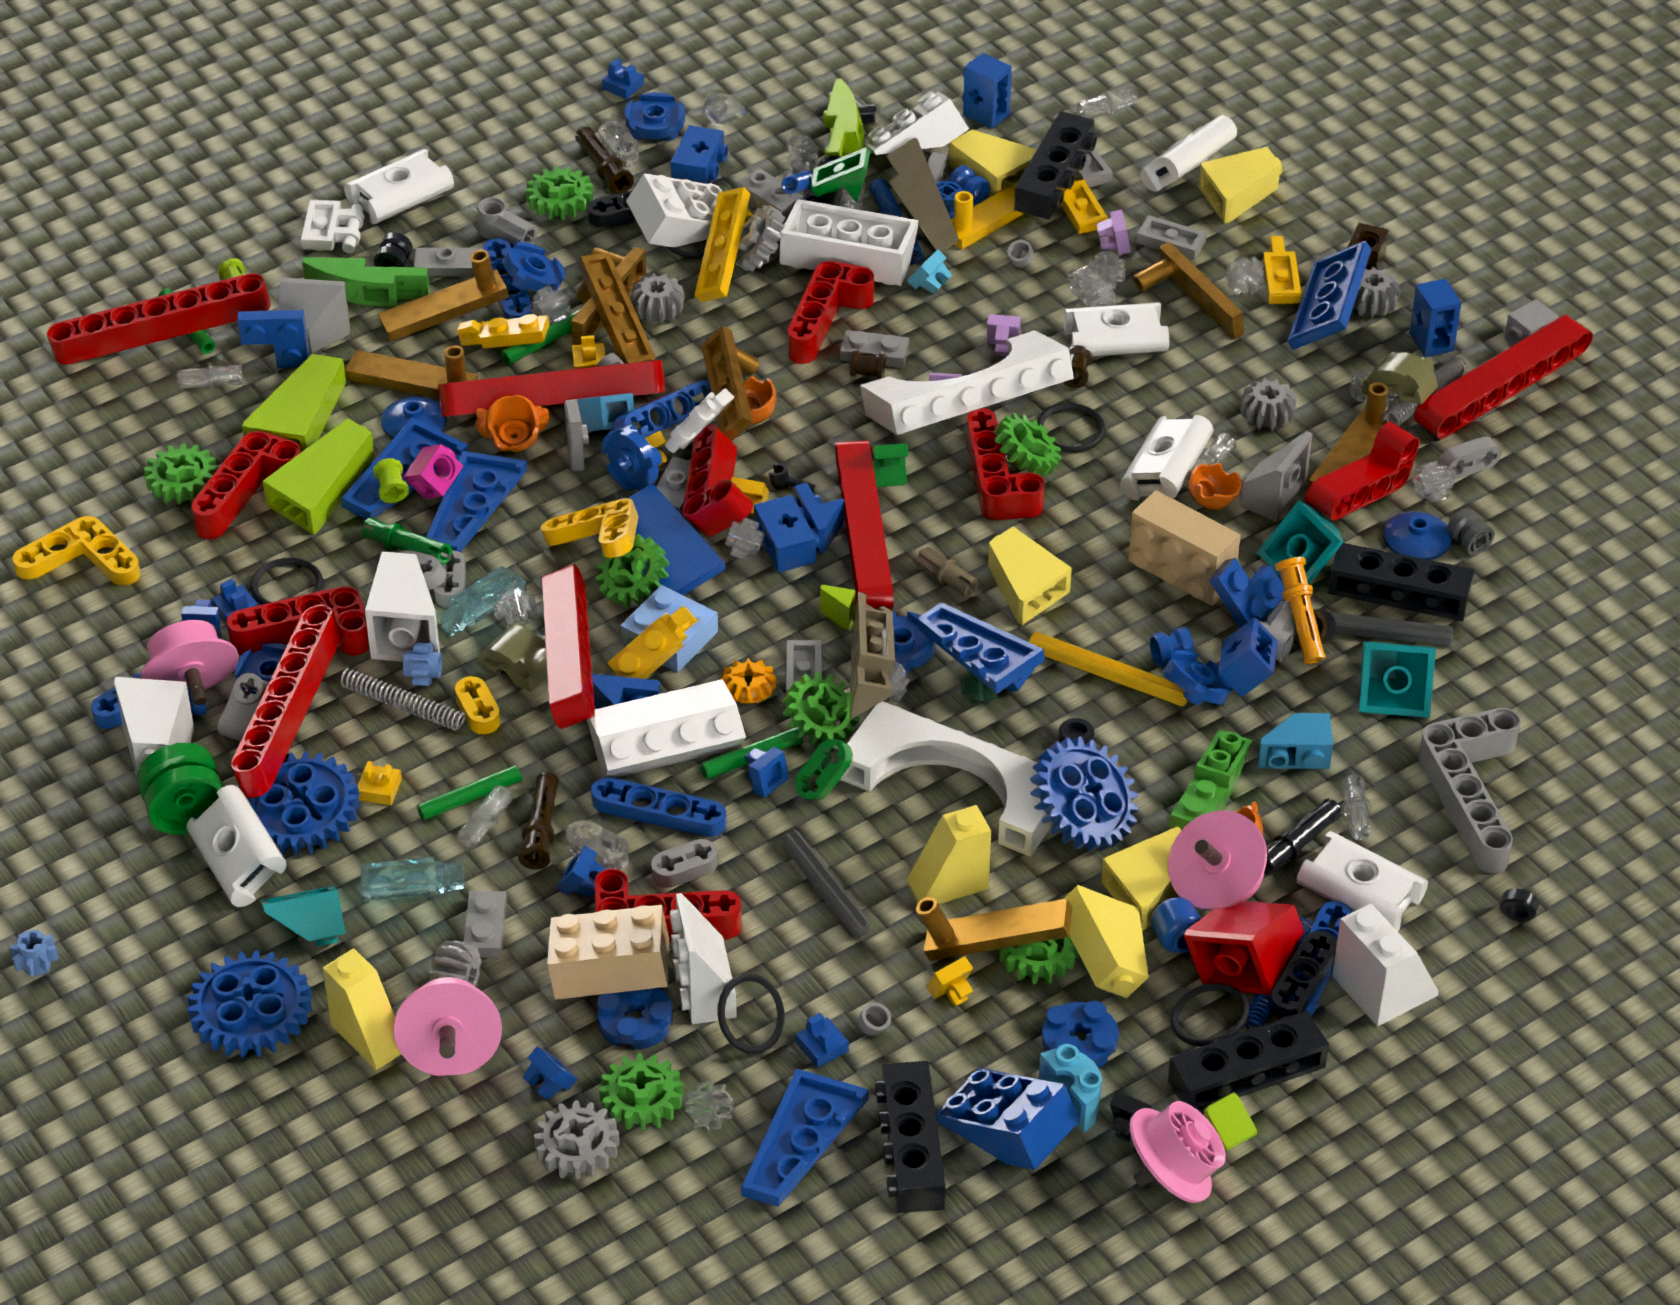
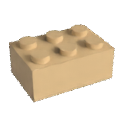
M1155 490L1132 512L1128 561L1213 606L1220 597L1209 580L1225 560L1236 558L1238 561L1241 534Z
M642 905L629 909L602 910L595 913L566 914L560 917H551L547 966L555 1000L667 987L669 936L662 905Z

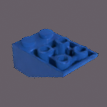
M980 1067L969 1076L968 1080L954 1095L947 1099L946 1103L936 1113L937 1122L1002 1162L1032 1170L1037 1169L1080 1121L1065 1084Z

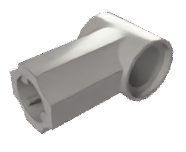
M489 197L481 200L478 204L480 235L488 239L502 238L513 245L518 242L533 244L538 233L537 226L507 211L503 200Z
M1280 601L1266 622L1260 621V623L1278 641L1276 661L1282 663L1291 650L1297 632L1290 603Z

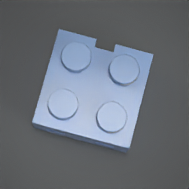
M661 585L620 625L621 644L626 647L659 617L661 618L666 613L671 615L682 606H685L698 621L684 632L687 636L682 642L684 646L662 664L678 673L718 632V612Z

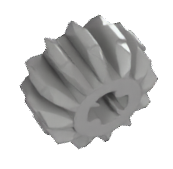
M1374 266L1371 270L1365 269L1352 310H1358L1359 315L1370 314L1372 318L1375 314L1385 317L1387 311H1394L1397 300L1400 297V283L1396 281V275L1387 274L1386 269L1376 270Z
M653 273L650 278L641 277L640 282L633 284L630 300L639 320L647 319L648 324L654 321H659L663 324L664 320L674 321L675 315L682 314L684 291L682 286L678 284L677 278L668 279L666 274L660 277Z
M1264 378L1261 383L1252 381L1249 387L1244 388L1240 410L1242 417L1247 419V425L1256 424L1258 430L1265 427L1273 431L1275 426L1285 428L1286 423L1291 422L1295 415L1296 397L1295 392L1290 390L1289 384L1280 385L1278 379L1271 382Z
M444 941L436 949L435 957L431 960L432 966L428 972L430 974L429 982L439 978L452 977L465 980L478 987V978L481 974L479 972L481 959L479 958L478 948L461 941Z

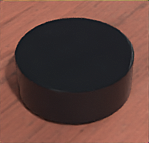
M1314 609L1313 612L1323 645L1334 637L1336 622L1329 612Z
M1068 719L1059 727L1058 741L1060 743L1067 737L1074 741L1076 738L1082 737L1084 744H1086L1091 739L1094 740V728L1084 719Z
M1513 888L1503 893L1499 907L1506 917L1515 921L1526 922L1535 918L1539 901L1532 893L1523 889Z

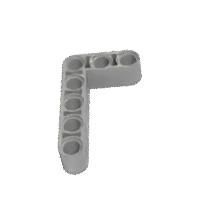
M1508 708L1492 709L1427 725L1423 729L1418 757L1420 764L1480 870L1489 874H1499L1507 868L1513 837L1472 763L1508 755L1515 750L1521 720L1515 711Z

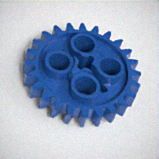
M1067 737L1060 743L1057 741L1047 748L1045 752L1039 755L1040 761L1033 766L1037 774L1031 777L1030 781L1038 787L1031 791L1030 794L1040 798L1041 801L1034 808L1045 811L1046 815L1041 819L1042 823L1051 821L1054 824L1051 829L1052 835L1058 831L1063 833L1062 843L1065 844L1069 840L1074 839L1076 850L1085 845L1088 852H1092L1096 848L1104 851L1110 846H1115L1125 836L1130 834L1131 829L1129 827L1137 822L1133 814L1139 810V807L1131 801L1137 798L1139 794L1129 790V786L1135 781L1130 778L1125 779L1123 774L1127 771L1128 767L1122 766L1118 768L1116 763L1119 756L1117 754L1111 758L1106 756L1107 746L1104 745L1099 750H1096L1095 740L1093 739L1084 744L1082 737H1078L1074 741Z
M304 751L301 759L297 760L293 753H289L288 762L282 764L271 789L266 794L257 798L246 797L282 855L288 848H292L294 856H298L301 848L305 847L309 854H313L314 845L317 844L325 850L327 849L326 840L329 838L339 842L338 831L350 832L348 821H357L358 818L355 810L361 807L358 798L360 793L353 773H348L344 763L337 766L336 759L333 756L324 762L321 752L314 759H310L308 752Z
M255 950L252 958L246 959L243 951L239 952L237 961L224 956V966L221 967L218 964L211 963L212 974L200 972L201 983H192L191 985L193 994L187 997L189 1004L187 1010L193 1032L199 1033L201 1043L210 1041L213 1051L223 1045L226 1056H229L234 1049H239L241 1058H244L248 1050L253 1049L256 1056L259 1057L261 1056L262 1047L266 1046L272 1052H276L275 1043L280 1041L286 1045L290 1044L288 1034L300 1035L299 1024H308L307 1013L312 1012L311 989L307 983L306 975H300L297 964L289 967L287 957L275 962L273 952H270L265 959H260L258 950Z

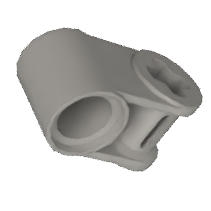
M254 673L242 674L237 678L226 708L219 719L218 732L220 735L241 742L269 682L262 680L261 677ZM253 690L257 691L256 694H251Z

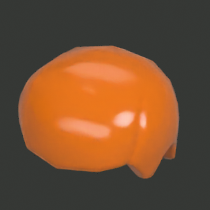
M750 376L744 382L753 420L752 424L764 422L773 414L777 401L776 389L769 378L763 382L757 380L754 376Z
M1221 463L1212 465L1200 464L1194 467L1190 472L1187 488L1192 498L1204 508L1213 511L1223 509L1233 503L1239 496L1243 486L1240 475L1237 472L1226 473Z

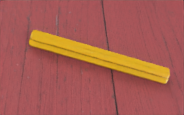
M1034 632L1029 639V643L1044 649V656L1181 707L1185 706L1188 702L1183 695L1185 691L1176 683L1040 632Z

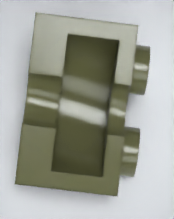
M1392 352L1385 357L1364 381L1362 394L1368 395L1369 386L1372 383L1380 382L1388 387V391L1397 393L1400 401L1422 405L1438 387L1436 375L1433 372L1434 365L1427 358H1420L1407 352Z
M514 622L478 654L477 663L495 673L500 669L504 670L510 676L513 683L532 692L548 677L545 636L539 637L522 623Z

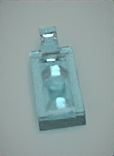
M500 566L452 598V604L445 612L439 615L441 630L451 637L463 631L466 625H474L526 591V580Z
M434 857L361 865V893L363 902L440 894L450 890L465 888L462 862L444 864V862L435 861Z

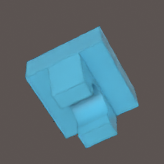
M937 249L907 282L915 290L921 286L933 295L942 286L936 279L944 284L952 276L943 264L946 257Z

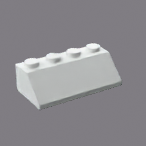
M797 199L784 224L785 228L780 232L782 236L780 239V264L797 269L815 270L818 264L825 261L841 262L869 268L874 273V281L882 282L886 285L901 286L910 267L918 229V220Z
M723 679L595 709V717L587 720L603 778L622 777L737 749L742 746L746 739L737 704Z

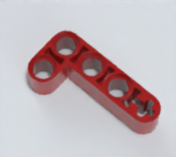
M825 261L818 264L788 328V357L792 362L808 364L815 360L839 306L853 309H866L872 306L874 303L873 271L866 267L835 261Z
M986 408L969 412L967 415L966 445L982 515L990 520L1032 518L1040 515L1044 507V479L1035 473L1009 474L1005 453L1000 452L1002 445L995 442L997 435L994 433V430L998 425L995 413Z
M1387 422L1377 433L1371 454L1315 480L1306 493L1305 502L1334 521L1398 491L1410 476L1419 448V439L1395 423Z
M714 424L707 425L694 439L683 504V515L706 537L714 536L741 522L750 514L753 508V501L731 481L734 476L737 446Z
M254 431L246 434L191 504L195 532L198 537L207 540L220 537L260 487L263 480L301 453L300 446L292 440L265 432Z
M340 586L237 610L227 618L230 643L234 645L238 655L241 656L250 649L252 653L263 650L262 645L268 643L288 645L304 611L315 605H327L331 608L341 637L339 645L344 653L356 656L364 654L370 649L365 607L358 590L350 586Z
M610 868L599 872L595 878L596 912L636 908L642 905H662L669 943H672L671 935L678 933H673L670 910H677L676 894L679 893L629 895L628 878L623 871ZM728 890L682 892L687 900L723 936V940L732 939L741 932V899L736 893Z

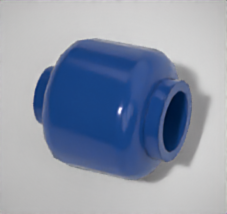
M1171 898L1157 906L1152 913L1150 923L1154 934L1167 951L1185 953L1189 952V948L1184 938V933L1202 918L1189 900L1185 898Z

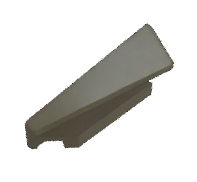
M913 138L886 156L898 174L888 182L912 218L918 220L919 228L935 251L938 249L943 253L957 243L958 235L917 138Z
M858 592L852 617L850 718L891 697L893 692V686L888 672H893L895 664L893 611L885 606L879 607V610L872 608L866 604L867 595Z

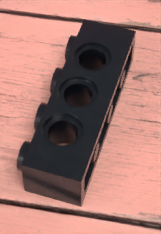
M1063 111L1058 113L1015 186L1014 211L1049 220L1055 209L1061 208L1065 191L1067 189L1071 190L1075 181V174L1078 170L1081 171L1084 168L1087 153L1089 151L1092 152L1096 146L1097 134L1094 133L1093 119Z
M1343 543L1336 552L1331 568L1328 594L1464 621L1475 569Z
M1308 1011L1296 1015H1287L1273 1023L1261 1027H1252L1243 1033L1228 1038H1219L1208 1045L1193 1050H1184L1170 1057L1168 1082L1179 1101L1191 1105L1198 1111H1202L1231 1093L1235 1092L1238 1097H1242L1326 1068L1329 1043Z
M929 1061L882 1064V1080H875L877 1103H884L885 1111H879L880 1133L888 1134L889 1141L883 1142L884 1165H892L893 1173L887 1174L888 1197H896L897 1213L945 1210V1179Z

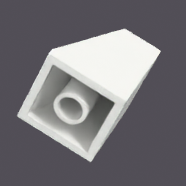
M382 551L365 608L371 659L403 662L405 651H413V646L416 643L433 644V652H440L436 611L416 554Z
M115 677L114 685L123 731L136 775L141 763L151 753L171 744L191 743L195 730L186 682Z
M1371 903L1340 918L1332 977L1377 1027L1438 996L1439 991L1418 953Z

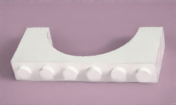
M1034 330L1006 339L1009 355L1001 362L976 373L937 381H905L888 376L860 385L865 414L870 419L898 435L1074 379L1069 348Z
M883 701L875 705L847 743L852 749L853 759L840 780L869 792L889 775L920 765L951 766L980 777L996 791L1005 809L999 819L998 844L1029 857L1032 856L1053 825L1051 821L1042 823L1041 819L1046 815L1045 811L1034 808L1041 801L1040 798L1030 794L1031 791L1038 787L1030 781V778L1037 774L1033 766L1038 762L1030 760L1025 756L1017 755L992 743L984 742L962 731L946 727L931 719L921 717Z

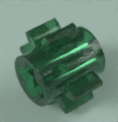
M966 669L967 677L960 679L962 695L970 694L972 703L998 699L997 694Z

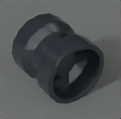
M392 232L386 234L381 242L380 249H378L375 255V267H405L406 260L413 250L410 239L401 233Z

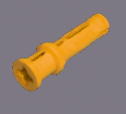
M1294 557L1275 564V569L1281 574L1285 590L1282 592L1283 599L1290 603L1304 664H1312L1323 661L1326 655L1323 651L1310 597L1313 595V587L1308 585L1304 565H1306V559L1304 557Z

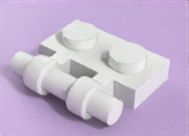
M310 200L301 237L302 249L317 251L333 250L335 242L343 244L342 249L344 252H354L355 247L360 242L361 234L359 229L364 223L363 207L359 204H353L351 209H342L341 201ZM339 224H342V225H346L347 227H338V226H339Z
M726 388L718 395L711 392L671 432V438L665 443L666 448L672 453H675L679 448L684 450L734 399V396Z

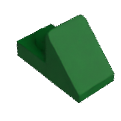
M865 147L814 168L811 190L818 197L828 192L833 193L844 186L852 199L857 202L867 173L870 150Z
M908 444L879 445L870 448L876 486L905 485L907 483L905 458L909 456Z

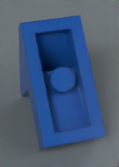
M808 483L796 485L795 501L798 507L803 506L810 529L815 528L820 541V547L816 548L818 554L824 553L844 524L845 500L837 499L822 503L819 495L813 494Z
M592 674L594 705L596 709L661 694L659 680Z

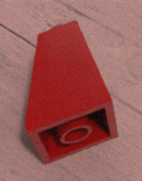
M1241 901L1232 907L1215 908L1189 927L1184 933V938L1203 985L1223 983L1234 986L1242 993L1272 995V990L1286 969L1304 930L1295 905Z

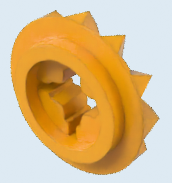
M749 657L744 663L734 660L732 667H724L723 676L720 677V680L723 679L733 699L740 703H757L767 699L775 691L777 684L773 667L765 666L763 660L753 663ZM747 675L752 676L750 686H747V682H745V676Z

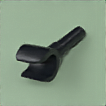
M854 96L862 123L876 122L875 104L863 105Z
M775 463L773 465L774 473L769 472L771 485L775 489H784L788 486L795 487L796 485L808 483L812 492L814 493L815 484L789 476L787 465L784 463Z

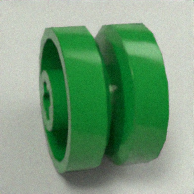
M175 743L158 749L141 763L136 775L138 787L145 802L150 822L157 830L170 835L189 834L187 823L192 817L197 820L219 798L216 792L224 787L221 778L218 776L217 766L212 754L205 747L195 743Z

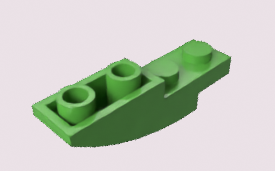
M302 258L304 279L344 281L347 302L394 308L397 305V300H415L430 294L428 268L367 267L366 258Z
M1218 730L1196 765L1192 782L1171 813L1169 827L1175 828L1178 826L1182 830L1188 823L1203 814L1224 810L1241 774L1253 740L1241 737L1234 732Z

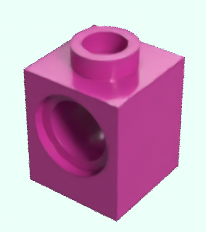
M442 444L423 447L402 478L424 499L442 497L463 468V465L455 458V453Z

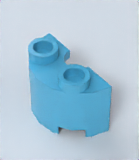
M1063 1044L1057 1049L1040 1053L1039 1079L1065 1084L1080 1118L1077 1126L1085 1133L1094 1126L1100 1109L1101 1072L1095 1062L1085 1054L1080 1053L1074 1045Z

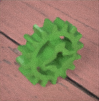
M555 166L554 171L549 172L547 169H542L543 175L533 174V181H527L526 201L529 203L530 210L537 209L538 216L546 213L548 214V219H553L554 216H557L561 220H564L567 214L577 217V211L586 212V205L592 201L593 184L590 183L589 176L582 177L581 170L573 173L571 172V167H567L564 170Z
M1012 413L1011 416L1006 415L994 430V433L997 435L995 442L1002 445L1000 452L1008 454V461L1015 466L1018 464V469L1021 471L1026 468L1029 473H1037L1044 477L1046 474L1050 475L1062 459L1059 455L1061 448L1053 444L1056 439L1047 435L1049 433L1048 429L1041 424L1038 426L1035 419L1032 422L1028 421L1024 414L1020 418L1016 413Z
M185 443L180 445V449H174L172 445H169L168 452L166 453L159 450L156 451L157 459L149 458L147 460L148 467H144L148 491L152 490L153 497L158 498L163 495L165 503H168L171 499H176L177 504H181L185 498L193 502L195 496L200 493L217 471L215 457H210L209 450L206 449L200 452L199 445H194L191 449H187Z
M637 534L634 539L633 548L628 553L616 558H606L602 554L606 561L605 563L597 564L596 567L601 574L595 577L596 581L601 585L599 587L600 591L615 605L620 602L624 607L628 608L633 600L640 606L642 604V597L647 596L649 598L653 594L651 591L661 586L660 579L668 578L669 576L664 569L670 565L664 556L666 552L651 537L644 539L640 534Z
M815 672L811 679L805 674L798 682L795 681L788 690L789 693L783 699V703L788 705L783 711V715L792 717L788 727H797L800 730L797 735L799 739L807 735L810 737L809 743L812 746L817 740H821L822 743L828 739L841 741L845 738L848 739L855 730L854 726L859 722L860 718L858 716L850 718V692L845 693L843 691L845 682L842 681L836 685L833 683V675L829 674L826 680H822L820 673ZM808 693L809 696L806 700H802L803 695ZM841 719L840 725L834 727V723Z
M1070 936L1019 945L1016 949L1014 946L997 949L999 951V962H1006V972L1010 973L1017 970V979L1020 981L1026 975L1031 976L1032 984H1036L1039 977H1044L1048 983H1052V975L1054 974L1064 978L1066 976V968L1074 969L1075 958H1078L1079 954ZM1061 945L1063 949H1062V951L1059 953V952H1058V946Z
M637 1053L636 1061H630L624 1056L622 1057V1066L619 1067L611 1063L609 1065L610 1075L602 1074L601 1076L602 1086L599 1087V1095L603 1109H607L608 1114L611 1113V1117L615 1118L616 1123L622 1119L625 1120V1129L630 1130L635 1123L639 1124L641 1131H646L647 1123L651 1122L659 1128L661 1127L662 1117L672 1120L674 1119V1109H681L682 1107L681 1097L684 1094L679 1070L671 1071V1062L669 1060L658 1064L657 1055L655 1054L650 1057L649 1061L643 1060L641 1053Z

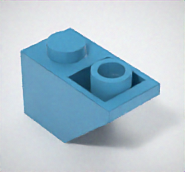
M633 393L577 399L582 425L586 424L588 431L614 429L615 421L620 415L634 410Z
M1294 713L1261 738L1258 768L1330 769L1333 750L1330 713Z

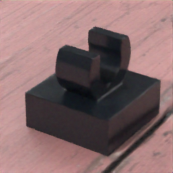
M1116 1091L1110 1102L1113 1117L1117 1118L1113 1126V1130L1116 1131L1115 1136L1130 1142L1132 1138L1130 1133L1132 1115L1142 1108L1152 1109V1105Z

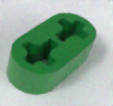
M828 739L823 741L798 773L795 779L797 793L808 800L819 801L824 799L849 768L853 759L851 747L841 740ZM831 749L838 750L837 756L840 758L838 762L831 761L832 756L829 754ZM810 777L817 778L815 783L818 789L816 791L809 790L811 788V784L808 782Z

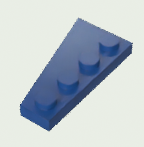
M412 417L342 497L341 507L366 520L368 518H376L396 504L386 503L379 497L380 483L373 475V467L379 461L387 458L399 460L403 466V473L401 474L403 477L423 447L442 444L450 448L455 453V458L459 460L462 452L468 451L469 445ZM402 478V480L406 482L408 485L409 494L415 491V489L404 478Z
M463 451L459 459L463 468L444 494L426 537L451 545L452 550L461 553L528 471L527 461Z
M942 602L918 617V627L922 633L996 694L1045 661L1044 649Z
M796 1068L742 1184V1196L779 1207L868 1101L869 1089Z

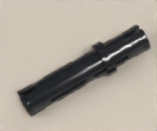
M1327 798L1293 828L1278 834L1274 838V843L1267 848V862L1264 874L1272 875L1282 864L1288 860H1294L1301 854V849L1306 844L1311 842L1330 824L1338 820L1342 816L1339 804L1333 799Z

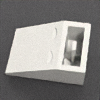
M931 91L923 95L917 101L919 105L910 111L904 109L892 118L894 122L885 128L879 126L867 135L869 139L865 141V146L876 155L892 153L913 138L918 139L921 149L943 147L969 130L950 98L939 91L935 94Z
M644 173L626 202L648 244L678 247L708 239L717 196L722 190L719 186L711 183L704 184L687 179L680 180L663 175L657 176Z
M682 893L676 894L677 910H670L673 933H678L671 935L674 957H679L678 959H672L675 981H680L681 987L683 986V988H679L682 1011L689 1010L692 1025L718 1021L719 997L725 985L732 979L723 936ZM735 988L730 992L726 1001V1019L737 1018Z

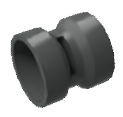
M1470 508L1456 513L1447 525L1448 534L1454 540L1461 541L1463 549L1470 555L1482 553L1490 546L1494 539V530L1488 524L1481 523L1479 516Z

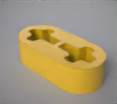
M473 676L460 679L455 685L456 703L461 713H465V720L468 726L477 734L493 733L499 728L501 723L500 711L486 683L482 679ZM470 692H471L474 696L477 695V698L473 699L472 696L470 695ZM483 712L486 718H483V716L478 715V713Z

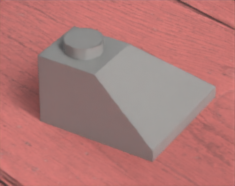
M281 278L278 311L304 310L310 354L350 334L344 281Z
M1304 432L1258 463L1250 474L1246 473L1241 480L1243 485L1241 489L1242 508L1277 522L1307 483L1313 433Z

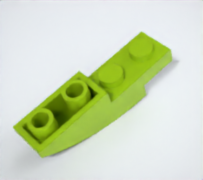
M836 79L833 91L829 92L828 109L823 114L824 125L830 129V144L825 148V156L837 155L843 157L864 148L865 134L852 91L842 79Z

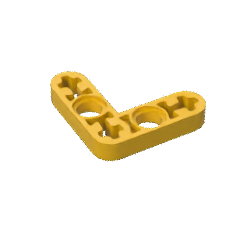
M624 498L551 518L544 522L540 528L546 544L550 546L599 534L598 540L606 558H616L628 553L633 548L638 514L633 500Z
M92 516L77 518L20 548L13 555L15 573L18 577L25 580L38 578L82 554H85L117 585H130L140 577L139 561L136 555L99 519ZM55 545H66V548L60 551L50 550ZM105 547H110L114 549L113 551L107 554H100L97 552L98 550Z

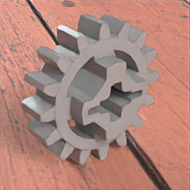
M764 204L761 209L757 208L752 216H748L747 222L743 225L735 260L737 266L746 271L753 272L755 267L761 268L762 262L764 260L768 261L769 255L777 251L779 247L778 241L782 238L780 232L785 228V225L782 224L785 219L781 215L782 212L770 205Z
M576 1100L570 1109H567L561 1103L558 1104L559 1113L545 1112L546 1122H538L536 1124L537 1134H534L535 1149H537V1159L539 1162L545 1161L548 1172L559 1168L560 1178H564L568 1172H573L575 1179L580 1180L582 1172L587 1171L591 1177L596 1176L595 1168L597 1166L606 1170L609 1168L608 1158L617 1157V1146L620 1145L616 1120L615 1118L608 1119L607 1109L604 1108L595 1112L593 1102H590L586 1108H580V1103Z

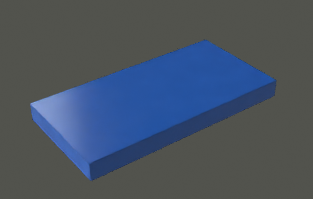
M1366 241L1313 262L1287 341L1293 350L1347 328L1371 252V248Z
M653 483L629 497L633 500L638 514L635 536L640 534L644 539L651 537L666 552L664 556L670 565L664 569L669 576L668 578L660 579L661 585L681 595H685L726 570L725 563Z

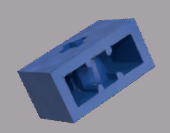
M983 52L973 61L966 64L963 71L964 93L962 96L964 116L993 129L1010 115L1011 65Z
M689 125L671 160V178L687 179L704 184L716 181L720 163L725 162L728 155V144H724V131Z
M1446 278L1417 284L1415 288L1409 334L1425 358L1452 352L1455 349L1462 302Z
M792 495L754 504V529L778 573L816 563V548L820 547L818 533L815 528L810 529L803 506L798 507Z
M1255 617L1223 640L1218 671L1220 680L1228 689H1234L1241 697L1274 674L1278 641Z

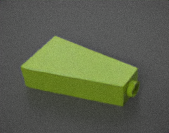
M311 354L244 421L242 425L243 435L245 436L254 431L272 434L296 442L300 446V452H303L319 440L346 384L343 359Z
M347 418L263 480L266 505L311 534H316L342 501V497L354 485L375 457L372 432L365 426H360Z

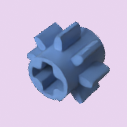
M416 643L413 646V651H405L403 675L404 677H413L412 685L429 686V684H432V678H440L442 653L433 652V644Z
M38 929L20 933L17 945L14 944L9 947L15 970L21 971L23 969L30 977L50 972L51 961L59 960L53 935L45 937Z

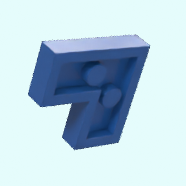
M304 310L238 312L241 345L274 344L277 368H298L310 356Z
M1236 558L1225 560L1209 580L1240 628L1254 617L1259 622H1264L1283 598L1282 592L1285 591L1282 582L1271 565L1260 567L1252 578L1249 579Z

